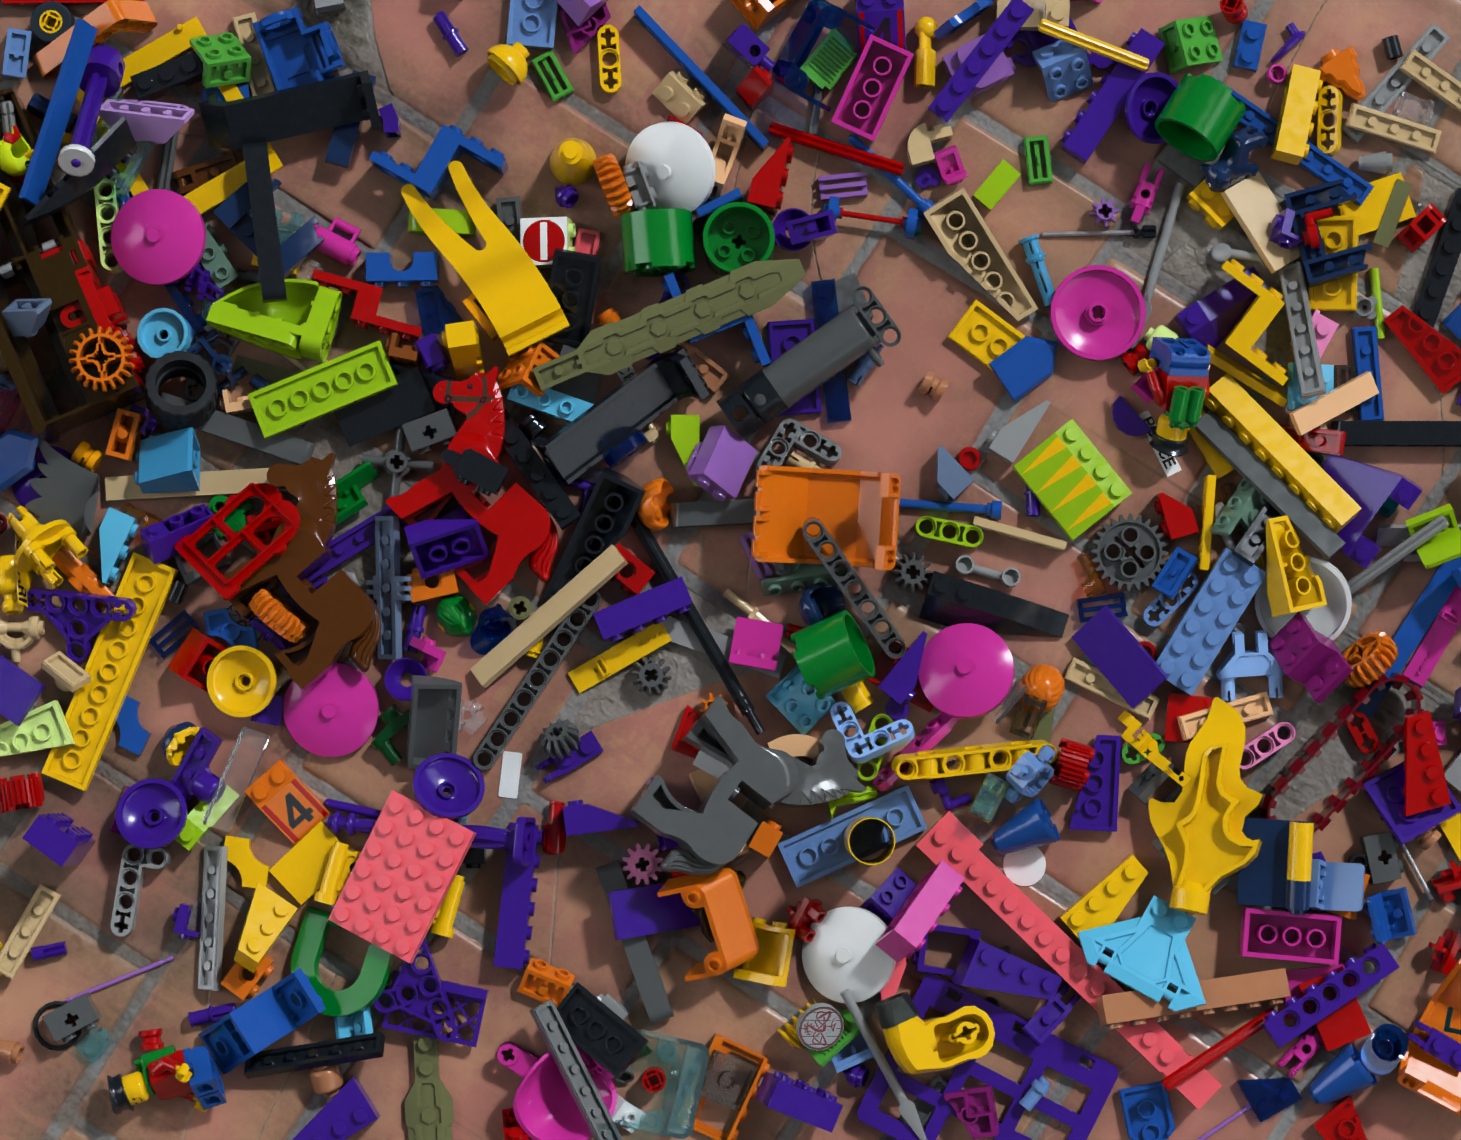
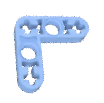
M836 702L830 709L836 729L843 734L845 748L851 760L855 763L867 762L912 741L915 735L912 723L906 719L897 720L864 735L848 703ZM839 711L844 712L847 721H842L838 713ZM848 728H855L857 730L856 734L852 737L845 736L844 732ZM904 728L907 732L904 735H902V733L900 732V729ZM890 733H893L894 740H892ZM879 737H886L888 739L887 743L883 746H877L875 741ZM868 743H871L872 750H870ZM860 748L863 753L858 754L856 749Z

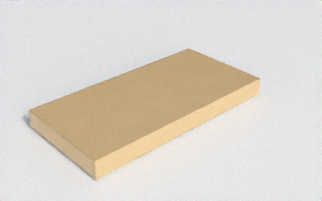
M1259 171L1256 176H1249L1221 193V196L1271 274L1301 257L1298 245L1292 249H1284L1270 241L1273 227H1271L1272 220L1276 214H1280L1284 210ZM1293 226L1291 227V233H1294Z

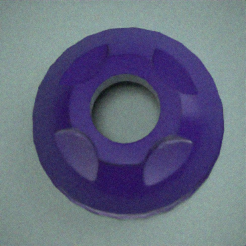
M790 208L776 216L772 225L775 233V242L779 247L787 251L796 252L806 248L811 243L809 241L793 246L790 238L786 235V222L809 216L808 213L801 209Z
M400 658L388 666L385 672L384 683L387 691L394 698L401 701H410L411 686H403L400 680L401 676L404 673L428 676L419 661L412 658Z

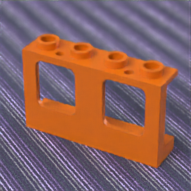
M716 1033L675 1123L681 1126L685 1125L715 1140H736L740 1130L736 1129L740 1120L745 1121L750 1108L746 1107L749 1099H755L760 1087L756 1084L760 1076L764 1077L770 1067V1064L767 1063L768 1057ZM729 1052H735L757 1063V1071L748 1088H742L719 1076V1071ZM710 1095L724 1100L738 1109L727 1132H722L709 1126L698 1118L707 1097Z

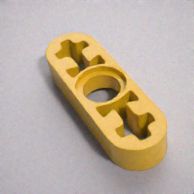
M604 25L598 30L597 34L600 85L605 93L612 95L619 92L622 86L619 33L614 26ZM606 31H610L612 35H615V37L611 38V47L616 46V49L607 48L606 39L601 38L606 34ZM608 53L614 54L617 58L616 63L612 66H607L603 63V57ZM618 69L617 73L613 72V80L618 81V84H614L613 88L609 89V86L604 84V82L609 80L608 72L603 73V70L614 71Z
M1331 85L1323 87L1318 95L1317 147L1327 155L1338 153L1341 148L1343 97L1341 91ZM1330 92L1335 95V98L1331 99V106L1336 108L1335 110L1325 109V107L1330 108V102L1325 99L1326 96L1330 95ZM1329 114H1334L1336 118L1335 123L1330 127H1326L1324 124L1325 117ZM1324 131H1335L1334 134L1330 133V140L1334 142V145H1331L1328 150L1324 143L1329 141V135L1324 133Z

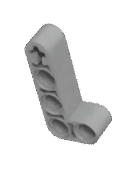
M129 844L124 848L110 924L111 930L116 936H127L135 930L145 869L167 867L171 861V854L166 848L161 847L151 850L138 848L141 856L137 861L132 860L130 857V851L135 846ZM157 851L162 852L164 855V861L160 865L156 864L153 860V856ZM129 871L134 872L137 876V880L133 885L126 881V874ZM125 895H129L133 900L130 908H125L122 905V898ZM120 912H123V913L131 912V916H130V915L125 916V920H124V915H125V914L120 915L119 913H120ZM124 920V923L128 924V928L122 931V927L118 926V923Z

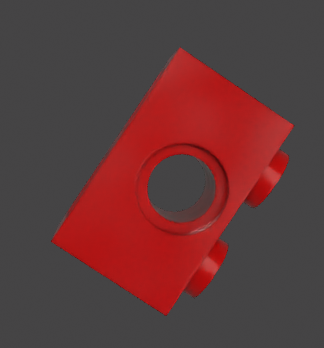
M618 543L615 547L627 561V565L633 567L634 573L631 577L624 578L620 575L619 571L610 580L613 581L615 578L622 583L620 588L630 596L633 593L638 595L656 573Z

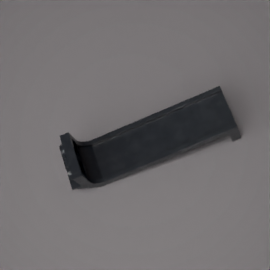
M368 70L229 102L218 101L216 91L213 90L206 92L207 101L198 103L209 146L231 150L241 149L243 144L272 142L364 120H370L372 128L381 126Z
M684 348L678 349L652 360L551 438L547 439L538 436L532 443L554 478L570 484L679 400L686 397L704 400L710 395L706 389L707 383L699 374L694 361L689 357Z

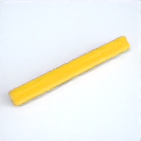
M1042 19L1038 25V30L1041 33L1138 70L1146 71L1150 61L1148 58L1049 20Z

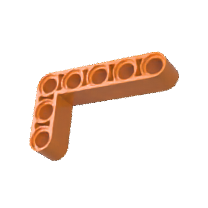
M108 0L83 18V20L98 29L93 45L102 44L118 31L145 33L158 25L148 2L137 0ZM74 26L34 55L33 58L43 79L48 80L59 75Z

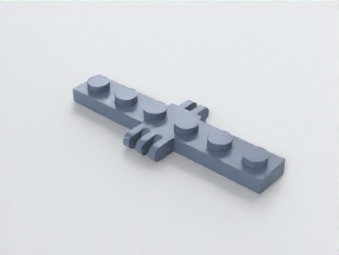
M375 516L376 575H373V579L365 580L366 585H373V589H366V593L373 595V599H377V608L381 620L378 659L398 660L402 658L401 600H412V595H404V591H412V586L404 585V582L412 580L411 576H401L399 516Z

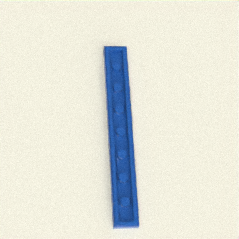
M640 5L634 9L633 13L636 20L726 114L747 121L744 133L761 151H764L769 146V141Z
M83 19L76 20L19 194V198L33 206H36L44 197L98 30Z
M1233 90L1231 95L1238 102H1243L1246 107V112L1238 124L1243 128L1250 125L1256 127L1258 132L1264 133L1268 137L1267 144L1273 147L1278 120ZM1307 141L1306 144L1310 145L1308 155L1298 165L1323 183L1343 179L1344 183L1341 187L1349 195L1355 191L1358 195V200L1353 201V203L1360 207L1374 186Z
M1461 557L1438 566L1393 636L1392 640L1398 648V656L1395 658V663L1391 664V669L1385 672L1386 677H1390L1392 672L1398 674L1401 672L1457 585L1451 572L1461 565ZM1393 681L1385 682L1386 688L1381 691L1375 688L1368 695L1371 700L1367 704L1361 703L1356 710L1364 713L1367 718L1371 719L1392 686Z

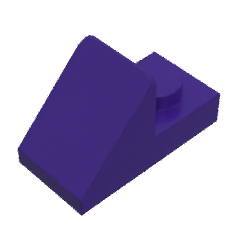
M833 210L786 222L793 246L813 240L821 241L838 233Z

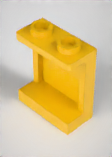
M753 917L752 923L760 948L753 959L743 963L742 969H734L733 978L771 986L786 987L795 929L786 928L787 923L773 921L772 925L766 924L767 919Z

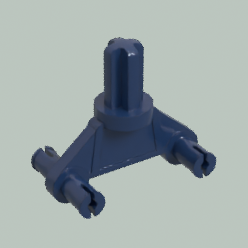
M214 328L204 337L202 335L198 337V342L186 349V351L197 354L204 349L212 359L211 367L215 373L220 376L224 375L226 378L217 385V392L221 395L222 390L229 389L231 386L233 388L238 385L237 381L249 373L242 365L241 368L231 374L233 367L231 358L225 354H217L209 345L220 337V334Z

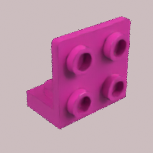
M737 617L728 663L776 672L784 626L778 623Z

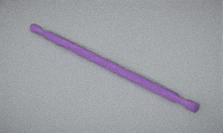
M172 955L167 959L152 963L78 993L73 997H68L66 1002L68 1003L87 992L91 994L163 965L166 962L173 961L174 957Z
M1248 1104L1244 1109L1236 1112L1196 1140L1207 1139L1241 1116L1242 1113L1251 1109V1106Z

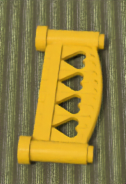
M335 841L330 851L319 892L316 891L314 901L335 906L351 874L350 865L357 862L362 851L348 850V844ZM455 876L432 922L431 933L453 939L455 932L453 924L465 885V877Z

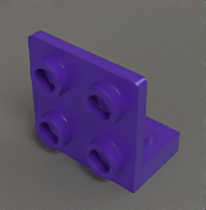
M897 868L863 902L860 908L874 913L888 927L917 884L900 868Z

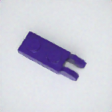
M592 730L581 736V743L577 745L578 750L572 751L571 756L567 754L562 760L559 757L555 759L549 757L535 766L537 771L546 768L552 762H555L557 765V771L549 773L543 778L545 784L561 774L565 775L604 751Z
M1065 983L1058 990L1054 1000L1048 999L1021 1029L1037 1046L1044 1042L1081 998L1077 993L1070 998L1066 1005L1060 1000L1071 987L1068 983Z
M1416 1020L1414 1025L1418 1029L1427 1032L1428 1035L1424 1041L1411 1033L1408 1034L1407 1038L1420 1045V1048L1461 1072V1044L1437 1029L1430 1028Z

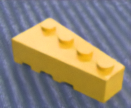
M1129 854L1058 916L1059 919L1080 942L1078 932L1115 922L1147 876L1148 871L1133 854Z

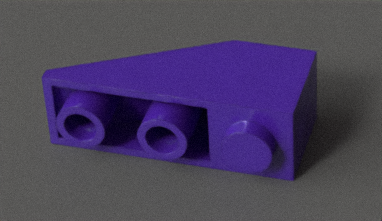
M203 503L139 530L145 554L154 564L176 556L178 552L174 548L175 544L182 537L194 533L214 514Z

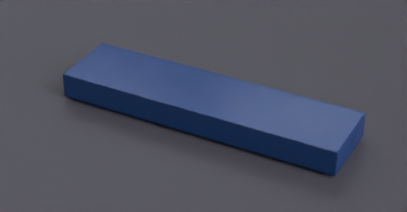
M1376 326L1351 328L1355 377L1370 371L1379 391L1377 395L1358 404L1359 421H1384Z

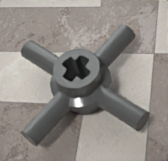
M397 427L395 449L389 451L385 457L362 455V464L369 461L371 465L384 466L386 472L392 476L390 497L399 495L401 477L408 474L411 469L433 471L434 462L412 460L409 453L404 450L405 433L403 427ZM396 457H400V460L404 462L403 466L399 465V469H396V466L392 464L393 460L396 461Z

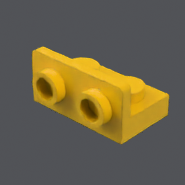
M1204 179L1188 194L1186 198L1189 201L1187 203L1195 212L1200 211L1206 217L1204 220L1212 229L1217 228L1220 231L1234 217V214L1221 196L1222 192L1211 191Z

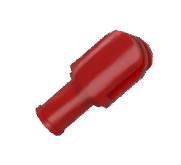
M550 801L549 821L546 825H543L542 846L545 854L556 855L564 852L566 846L565 824H563V807L565 803Z

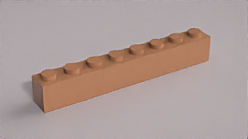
M1280 968L1200 980L1199 983L1206 1004L1178 1012L1168 1009L1170 1001L1162 997L1159 1003L1136 990L1101 995L1095 998L1100 1027L1108 1026L1109 1030L1123 1028V1023L1129 1022L1132 1023V1026L1145 1025L1146 1020L1154 1019L1155 1023L1169 1021V1016L1175 1015L1178 1016V1019L1192 1017V1013L1200 1012L1201 1016L1215 1014V1009L1223 1008L1224 1012L1238 1010L1240 1005H1246L1247 1009L1261 1007L1260 1002L1269 1001V1005L1284 1003L1283 999L1291 996L1286 969ZM1168 985L1167 989L1176 993L1177 990Z

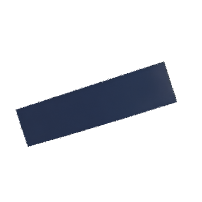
M369 75L372 87L374 88L376 76ZM363 121L334 127L325 163L348 169L362 131Z

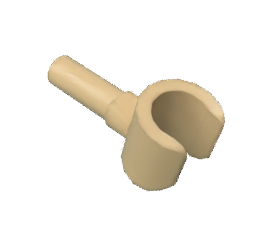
M651 421L647 424L649 430L644 433V436L650 444H653L659 440L660 435Z

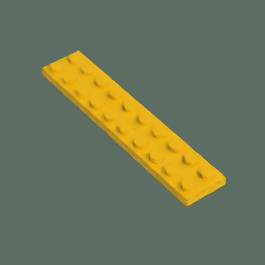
M133 552L115 596L132 599L137 607L136 614L127 621L112 620L100 631L84 669L91 675V682L75 691L65 715L75 744L51 748L41 772L42 774L83 791L88 790L165 605L169 590L179 570L162 563L154 564L150 558ZM125 604L120 608H114V611L117 609L123 610L124 614L129 612V609L125 608Z

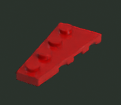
M1401 305L1384 319L1442 394L1461 381V348L1404 305Z
M1426 710L1404 716L1405 785H1403V795H1405V806H1403V815L1410 816L1449 805L1451 800L1430 711Z

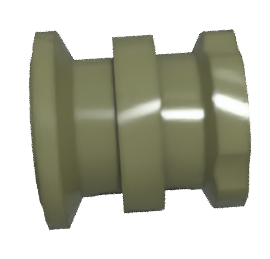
M518 596L510 601L508 610L513 618L523 620L530 616L532 605L526 597ZM524 602V607L527 608V611L517 615L518 611L515 609V605H520Z

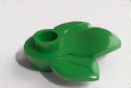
M224 495L213 497L209 502V510L213 514L218 512L216 505L220 502L226 505L225 501L228 497ZM249 499L243 501L225 517L224 522L234 532L241 531L246 526V517L243 513L252 509L253 503ZM213 528V531H215V533L218 536H220L221 538L224 537V535L217 528Z

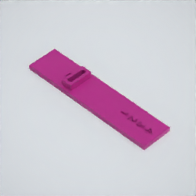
M1458 584L1440 609L1402 674L1422 687L1461 624V588Z

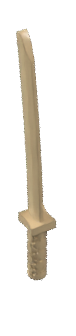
M729 588L723 593L722 596L748 615L747 618L770 622L758 612V608L748 605L747 602L743 601L742 598L738 597ZM782 633L781 645L794 657L796 646Z

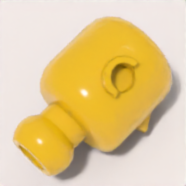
M15 555L0 556V597L4 598L1 607L3 613L7 615L20 614L24 610V605L18 603L17 571L14 564ZM20 571L21 585L29 591L30 583L33 579L32 572Z

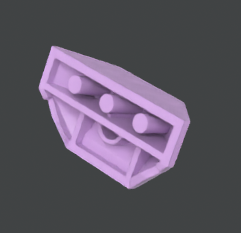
M107 99L101 105L99 116L111 127L123 116L127 120L135 141H152L156 144L166 143L195 114L193 108L182 104L133 99L119 101Z

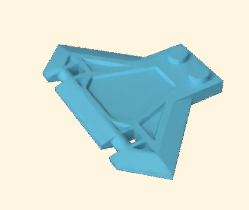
M1155 895L1141 917L1077 933L1087 964L1095 967L1097 962L1104 964L1106 968L1103 973L1159 1003L1162 997L1170 1001L1168 1009L1173 1012L1206 1004L1185 942L1196 918L1183 911L1169 908V903ZM1106 950L1110 952L1111 954H1113L1112 957L1105 955L1103 951ZM1168 985L1176 989V993L1168 990Z

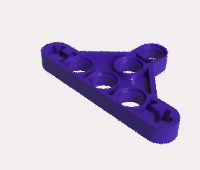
M33 588L27 591L28 607L24 606L30 611L43 612L66 638L67 656L73 662H81L89 657L91 653V639L112 620L127 621L137 611L135 602L130 598ZM35 595L36 599L42 600L45 598V601H40L35 604V602L31 600L30 597ZM53 596L61 598V608L53 606ZM76 598L83 600L85 604L84 610L76 609L74 605ZM98 601L106 603V613L98 611ZM124 604L125 608L129 609V612L124 614L123 610L117 609L114 611V608H120ZM75 622H81L83 624V634H79L75 631ZM75 645H80L84 649L82 657L75 655L73 650Z
M425 938L420 947L424 951L417 953L413 963L404 961L393 987L384 989L380 995L391 997L392 1005L387 1008L381 1006L379 998L374 1002V1005L382 1013L402 1009L430 1022L434 1027L437 1037L441 1041L450 1042L457 1036L459 1027ZM425 957L429 963L426 969H419L415 963L416 958ZM433 979L437 983V989L432 992L427 991L424 987V981ZM405 987L412 988L415 993L414 998L410 1000L405 999L401 993L402 989ZM434 1002H442L445 1005V1012L442 1014L435 1013L432 1009ZM447 1015L449 1018L445 1020L448 1028H453L450 1033L451 1036H448L447 1033H442L441 1030L444 1028L443 1021L437 1022V1020L443 1019Z

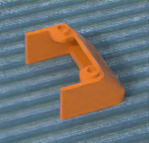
M721 868L708 875H687L668 879L657 892L658 897L681 893L683 902L688 907L694 909L704 907L718 950L708 953L703 962L695 963L684 977L686 982L721 975L753 959L758 953L760 946L738 876L734 870Z

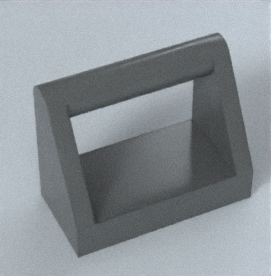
M212 530L203 536L195 544V547L199 549L214 541L218 550L223 545L218 535ZM179 553L174 556L187 585L191 586L204 579L196 570L188 572ZM228 554L216 564L218 571L232 564Z
M1171 762L1168 767L1179 776L1181 772ZM1151 763L1129 786L1128 790L1148 808V798L1167 779L1168 775ZM1180 776L1179 779L1183 781L1184 777ZM1178 784L1162 802L1174 803L1181 794L1183 787Z

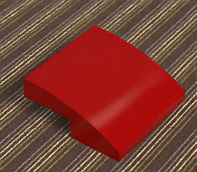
M1169 693L1164 741L1190 744L1193 738L1188 740L1182 739L1177 717L1211 707L1214 698Z

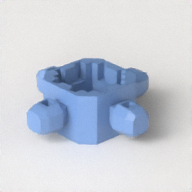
M1046 745L1038 751V754L1028 751L1017 760L1006 775V780L1013 785L1005 793V798L1009 802L1016 803L1022 798V795L1033 797L1041 791L1054 774V769L1048 762H1051L1054 758L1055 750Z

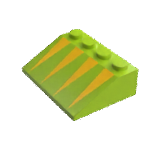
M1073 419L1012 467L1071 541L1132 494L1131 490Z

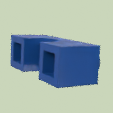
M390 252L366 253V282L382 288H386V284H396L397 288H409L410 284H419V287L425 288L434 287V283H439L438 252H413L412 266L405 271H398L392 266V255Z

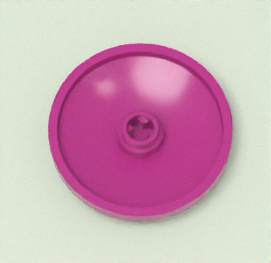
M152 189L133 196L118 211L112 226L111 244L117 262L131 277L151 285H167L185 278L196 268L205 250L206 228L200 212L187 198L173 191Z
M1104 265L1083 267L1068 275L1057 287L1050 305L1051 326L1058 341L1072 354L1092 361L1112 359L1131 348L1143 330L1146 317L1145 302L1136 283L1122 271Z
M962 623L941 630L929 640L924 647L918 676L926 698L936 709L951 717L970 719L986 715L1002 704L1012 688L1015 669L1011 652L1007 644L997 633L982 625Z
M336 661L334 667L306 691L301 690L294 680L291 682L284 697L283 716L290 735L305 750L319 756L338 757L357 750L370 738L378 722L379 700L373 684L365 674L349 664Z

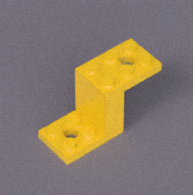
M1234 258L1231 262L1226 259L1220 267L1258 296L1225 338L1224 342L1283 386L1288 380V376L1285 374L1287 370L1276 361L1273 364L1266 360L1268 356L1257 347L1254 350L1251 349L1285 304L1281 300L1283 295L1273 287L1268 290L1262 286L1264 281L1254 273H1251L1249 276L1243 272L1245 267Z

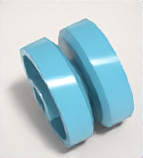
M154 309L143 317L138 326V344L142 351L154 360L168 352H186V349L196 343L195 330L191 323L172 309Z

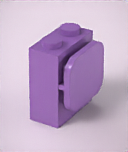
M984 35L942 57L941 62L950 79ZM1002 52L965 101L1012 79L1015 74L1014 70H1016L1010 57L1006 58L1004 52Z
M726 425L712 426L709 428L704 441L699 442L695 446L687 464V475L698 486L712 494V497L716 500L736 499L757 450Z

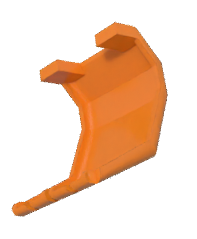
M762 465L759 470H756L755 487H758V491H755L754 511H756V516L753 515L752 530L755 540H752L751 557H754L755 561L823 565L805 539L802 530L806 519L815 517L822 521L854 567L875 568V570H892L896 563L901 489L899 474ZM811 524L807 527L806 531L810 535H816L819 533L820 527L816 524ZM824 544L820 551L828 555L833 552L834 547L831 544ZM843 563L837 564L838 566H846Z
M1461 959L1431 997L1419 1019L1420 1022L1430 1028L1437 1029L1460 1044ZM1415 1027L1412 1033L1423 1041L1428 1035L1427 1032ZM1409 1039L1399 1061L1398 1082L1402 1086L1461 1117V1072L1420 1048V1045Z

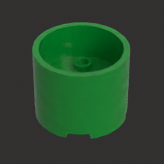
M1186 73L1156 119L1155 128L1164 141L1182 154L1199 161L1212 162L1216 160L1246 112V107L1243 102H1238L1231 95L1233 90L1219 80L1205 74L1196 77Z
M732 202L719 207L708 218L703 231L704 255L708 264L719 276L724 277L730 274V271L751 262L767 261L773 257L775 244L774 228L766 213L757 206L746 202ZM738 238L742 239V243L745 244L741 245L740 249H737L736 245L732 243L737 242Z
M674 208L648 209L629 212L620 216L625 275L633 272L635 277H657L677 273V270H680L681 273H688L696 269L692 212L690 210Z
M841 611L791 634V641L793 643L796 642L794 657L807 685L815 687L818 691L815 693L818 699H824L875 676L874 661L867 641L857 622L848 611Z

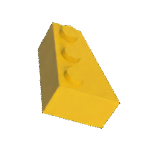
M474 320L445 324L446 331H441L442 341L450 353L457 379H467L475 375V372L485 374L479 329Z
M258 882L252 896L234 961L254 973L291 923L298 908Z

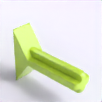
M874 785L866 786L867 790L862 793L849 792L841 798L825 803L830 821H832L837 807L876 799L878 796L876 787Z

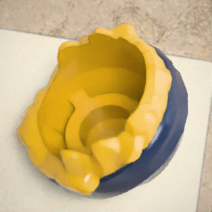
M183 722L171 726L165 732L162 752L171 766H180L200 727L191 722Z

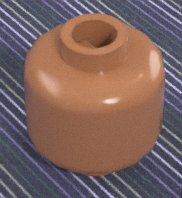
M338 1064L312 1068L309 1072V1078L315 1093L325 1095V1097L336 1095L339 1092L338 1089L344 1083Z

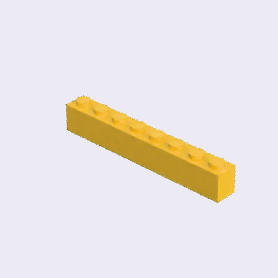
M1228 373L1209 388L1210 393L1204 400L1206 406L1211 411H1215L1221 417V420L1336 534L1357 516L1362 508Z

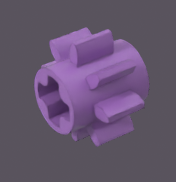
M1102 197L1099 205L1093 202L1092 207L1096 210L1092 211L1089 216L1095 217L1094 225L1103 223L1104 228H1107L1108 221L1113 223L1117 221L1113 215L1117 214L1120 210L1114 209V200L1109 203L1105 202V198ZM1102 208L1110 212L1106 218H1104L1103 214H1099Z

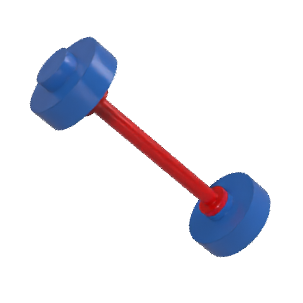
M830 196L829 204L824 203L823 212L833 210L835 223L836 219H842L843 216L901 225L900 228L905 229L904 238L913 240L915 232H920L922 218L917 217L918 209L915 208L908 209L907 217L902 216V219L843 211V207H838L840 197Z

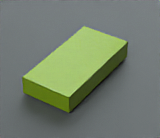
M1003 159L973 194V197L991 211L1021 176V173Z

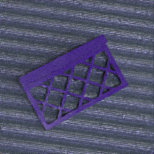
M393 971L391 987H393L400 971ZM427 979L424 981V987L427 991L432 992L437 989V983L433 979ZM441 980L447 997L453 998L458 1007L453 1009V1013L460 1009L467 1019L465 1023L458 1026L459 1029L469 1023L474 1030L472 1041L462 1039L458 1033V1038H454L450 1042L476 1047L489 990ZM405 987L411 995V997L408 998V1000L414 998L415 994L412 993V988ZM389 996L386 1008L392 1005V999ZM457 999L465 1000L466 1002L460 1004ZM439 1001L433 1003V1005L437 1004L442 1013L445 1012ZM469 1002L479 1003L478 1014L470 1019L463 1006ZM402 1009L399 1010L406 1020L399 1025L388 1023L390 1013L393 1011L384 1015L382 1028L439 1039L432 1023L428 1022L429 1026L423 1030H417L410 1021L416 1016L413 1015L408 1018ZM477 1018L476 1026L472 1023V1020ZM408 1022L411 1028L403 1027V1025ZM432 1028L434 1033L427 1032L426 1030Z

